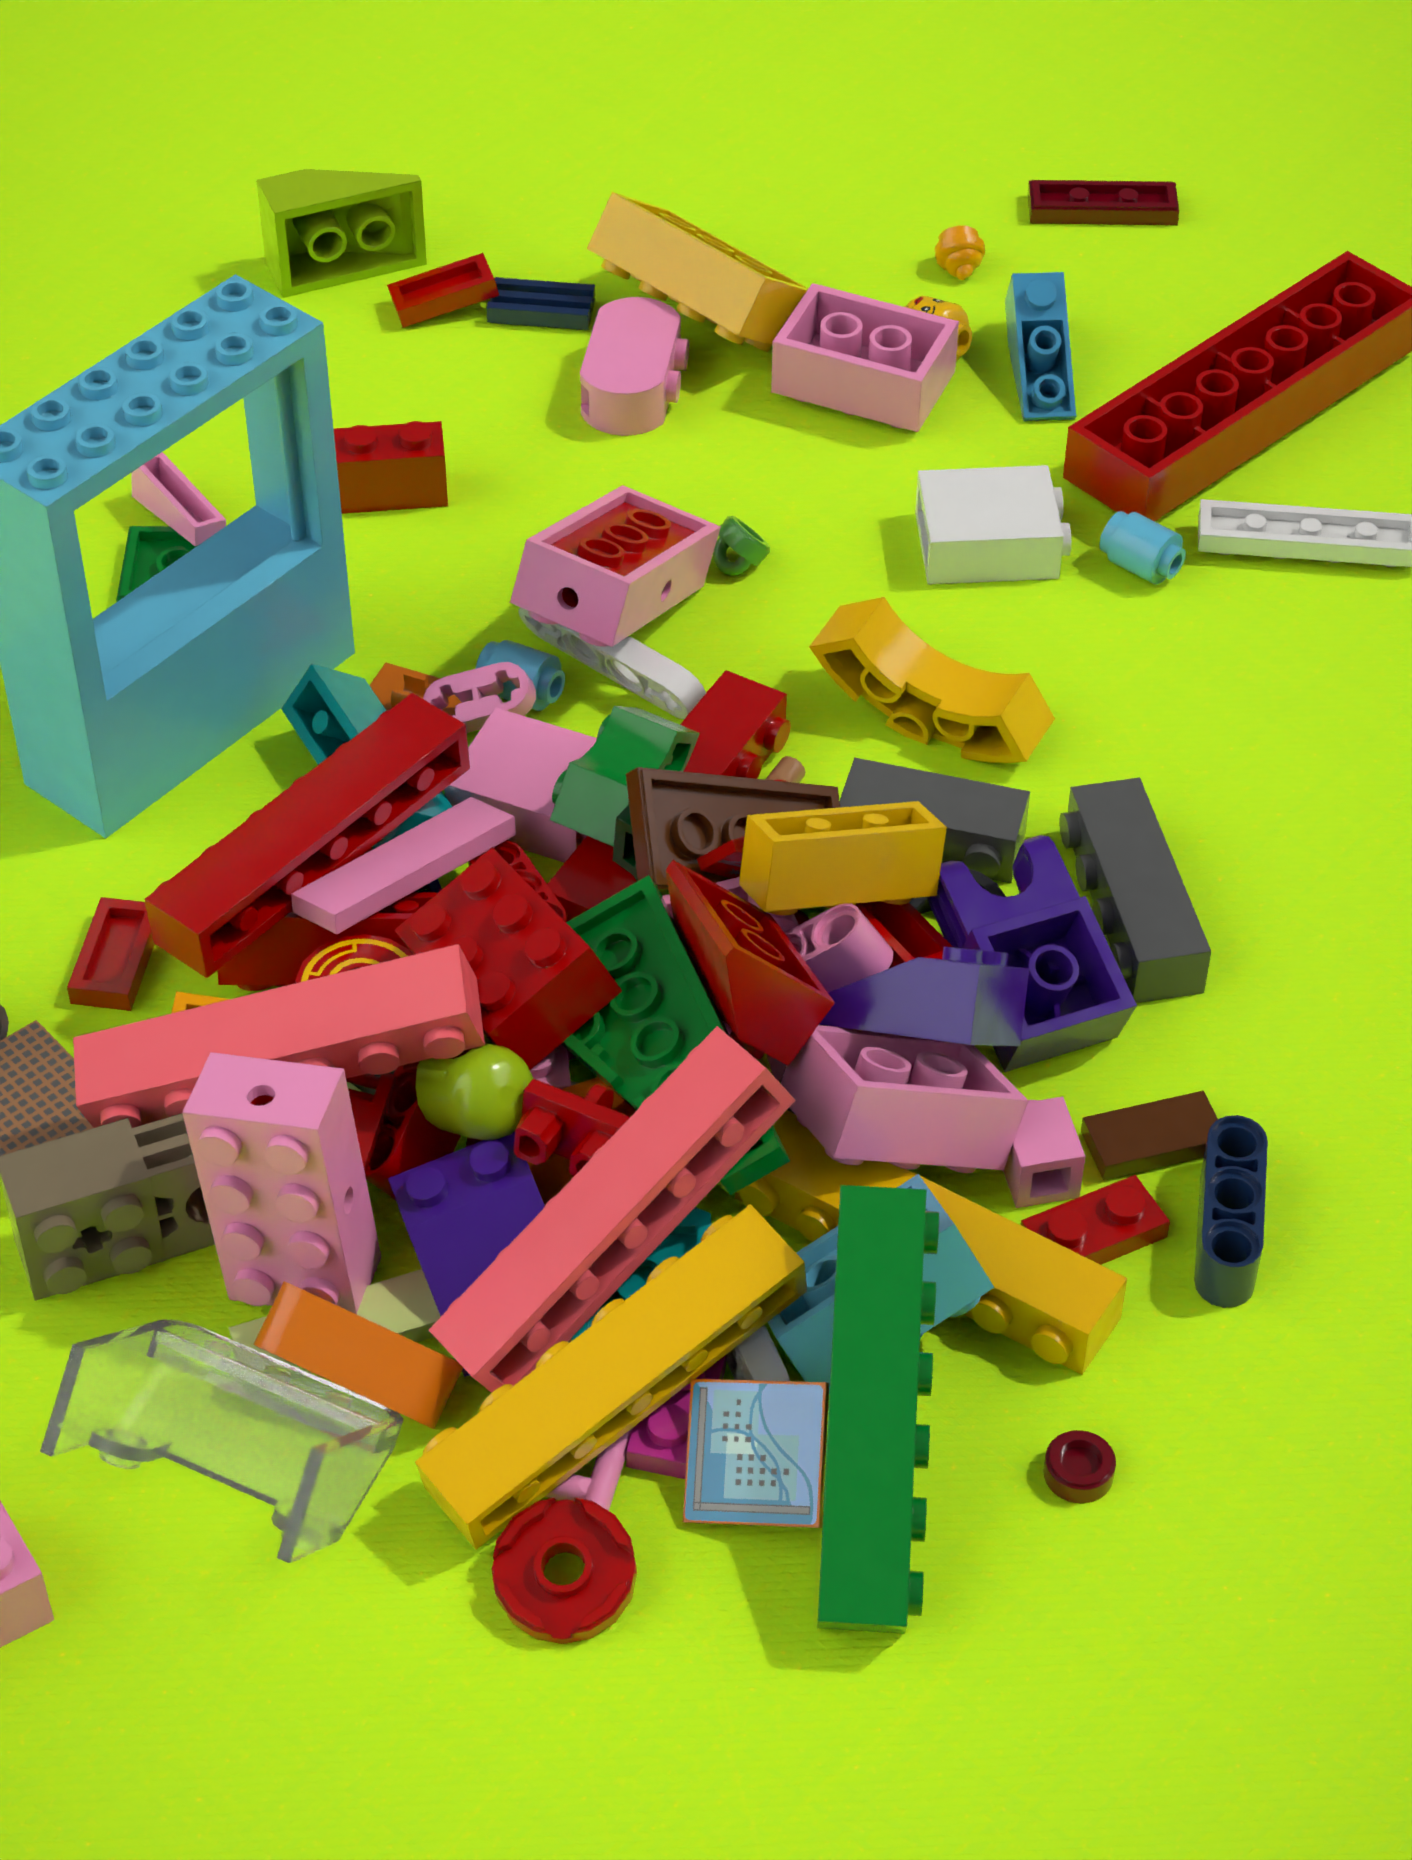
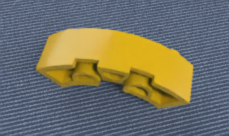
M885 597L839 606L809 646L822 667L851 699L856 702L862 696L889 717L885 724L886 726L907 738L926 745L934 738L962 749L961 757L964 759L988 763L1027 762L1055 720L1030 673L1003 674L989 672L949 658L912 632L894 612Z

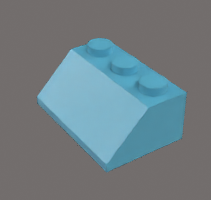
M917 1174L897 1188L927 1190L926 1211L939 1212L937 1255L924 1254L923 1281L936 1282L934 1325L921 1324V1339L925 1332L948 1317H957L970 1311L979 1302L982 1295L995 1287L951 1218L920 1175ZM838 1226L797 1252L805 1262L807 1292L768 1322L776 1339L804 1381L829 1383V1392Z

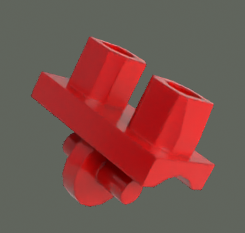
M533 1078L523 1092L522 1118L515 1129L514 1153L516 1157L535 1165L545 1163L552 1153H555L570 1160L569 1173L574 1177L592 1158L593 1154L630 1117L612 1109L614 1091L608 1086L600 1083L595 1084L585 1098Z

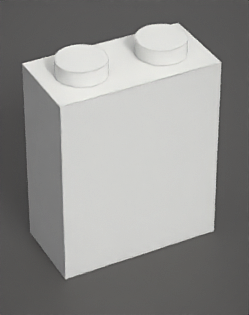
M1048 465L918 471L915 515L927 584L1059 579L1062 556H1070L1071 529L1069 523H1061L1060 521L1063 518V493L1061 487H1053Z

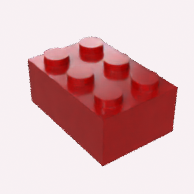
M493 847L394 930L413 955L459 944L477 977L484 1035L495 1045L506 1047L516 1053L525 1061L529 1070L622 992L590 946Z

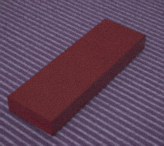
M1029 180L1027 196L1030 224L1178 225L1179 204L1175 182Z

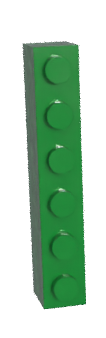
M840 1186L817 1628L905 1634L908 1616H922L924 1572L910 1571L911 1541L925 1542L927 1498L913 1497L914 1468L928 1469L930 1425L916 1424L917 1396H931L933 1353L919 1352L921 1324L934 1325L936 1306V1282L923 1281L924 1254L937 1255L939 1236V1212L926 1211L927 1190Z

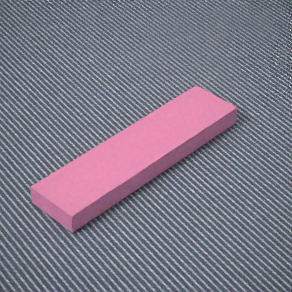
M470 797L291 893L293 913L335 934H339L487 852L491 847L494 848L516 835L515 816Z

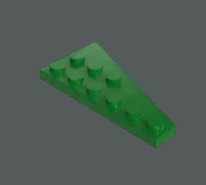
M649 875L566 922L590 946L622 992L564 1040L561 1045L608 1087L612 1088L635 1111L639 1109L646 1098L660 1087L687 1058L688 1054L716 1026L730 1036L658 887ZM773 1125L717 1183L730 1195L790 1162Z

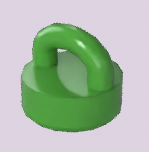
M728 516L720 525L721 528L713 552V560L721 572L729 576H737L744 573L751 564L759 566L771 551L769 544L751 527L735 516ZM729 547L740 555L735 562H731L727 558L726 552Z

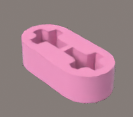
M500 662L440 678L427 688L423 699L442 710L448 706V697L456 695L462 703L455 706L456 715H453V717L466 724V733L480 730L495 707L525 716L534 705L536 689L532 680L521 667L511 662ZM512 681L517 689L511 691V700L503 703L498 694L503 692L504 682Z

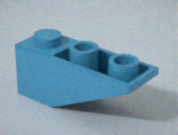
M1064 272L1012 274L1005 298L1008 348L1023 421L1076 419Z

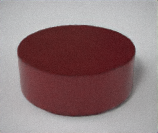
M1073 1430L1062 1433L1051 1441L1046 1450L1043 1469L1045 1482L1050 1490L1061 1499L1073 1503L1094 1502L1106 1495L1113 1484L1116 1468L1115 1453L1106 1440L1092 1432Z

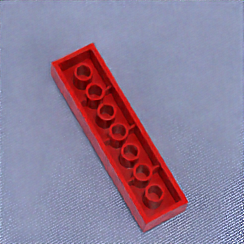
M1349 251L1344 252L1070 425L1067 434L1063 478L1115 512L1123 511L1127 514L1137 512L1153 521L1158 520L1412 351V287Z

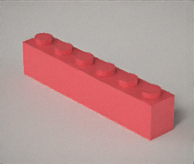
M459 944L76 1036L73 1037L76 1107L93 1128L126 1118L129 1119L131 1127L134 1128L181 1114L210 1052L343 1068L346 1079L364 1074H386L394 1071L398 1066L431 1058H453L464 1050L485 1046L477 977Z
M716 1026L688 1054L687 1058L660 1087L642 1102L639 1109L593 1154L592 1158L566 1186L547 1202L543 1210L509 1246L497 1255L496 1259L471 1286L451 1303L447 1311L434 1323L429 1331L459 1364L491 1393L505 1384H512L514 1386L536 1369L538 1360L550 1347L561 1341H569L796 1100L765 1066Z

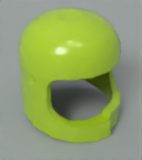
M484 1036L485 1046L473 1048L459 1058H431L420 1061L417 1067L415 1086L417 1102L426 1120L435 1127L461 1136L487 1141L511 1135L515 1131L522 1118L523 1092L532 1081L533 1076L525 1061L512 1050L497 1046Z

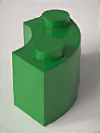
M614 706L611 714L603 720L598 730L595 744L580 759L570 762L568 769L557 779L552 793V801L555 806L550 820L614 847L616 817L629 805L626 773L637 767L684 772L700 733L640 708Z

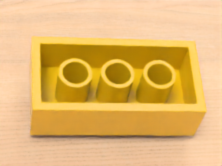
M615 192L611 193L587 246L588 250L604 258L601 267L624 279H629L632 276L641 281L638 287L640 290L663 301L670 298L678 303L676 308L678 312L693 320L704 323L706 319L717 325L714 332L721 337L739 345H742L745 341L766 352L770 351L773 340L809 289L668 209Z

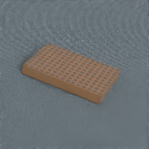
M37 1020L0 1041V1156L93 1128L76 1107L74 1058Z

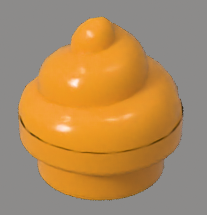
M962 225L947 228L940 233L938 237L939 242L935 246L937 264L959 280L963 281L965 278L970 277L974 269L980 266L985 255V244L978 236V231L973 227Z

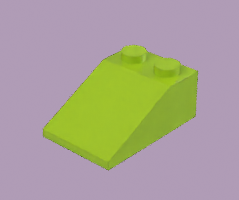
M302 169L256 180L265 264L283 298L427 265L422 181L419 175Z

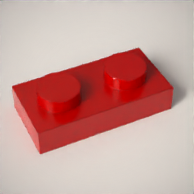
M1136 1174L1021 1220V1226L1100 1265L1167 1238L1170 1220Z

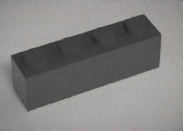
M1141 778L1070 787L1068 811L1061 813L1059 819L1061 839L1066 849L1073 848L1079 887L1083 892H1090L1093 900L1092 911L1103 934L1107 936L1110 949L1135 1002L1142 1003L1204 993L1211 949Z

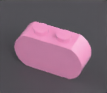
M645 297L622 298L611 301L599 308L580 370L581 416L590 426L608 434L630 436L652 431L664 423L669 402L677 403L679 399L681 372L678 370L686 371L689 358V339L681 338V316L674 308L662 301Z

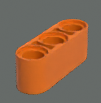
M285 1281L253 1344L432 1429H435L463 1369L459 1362Z

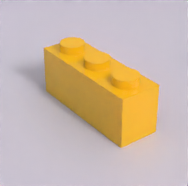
M919 801L747 815L739 885L764 912L775 915H792L798 909L827 907L831 909L841 904L855 905L856 903L877 901L901 905L909 903L912 898L937 896L947 827Z

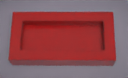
M483 253L387 285L403 328L499 296L495 278Z
M106 897L100 898L67 986L70 1004L126 1011L132 1010L155 945L145 902Z

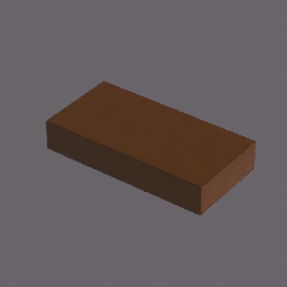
M1203 1090L1083 1117L1081 1134L1104 1181L1204 1158L1210 1126L1218 1118Z

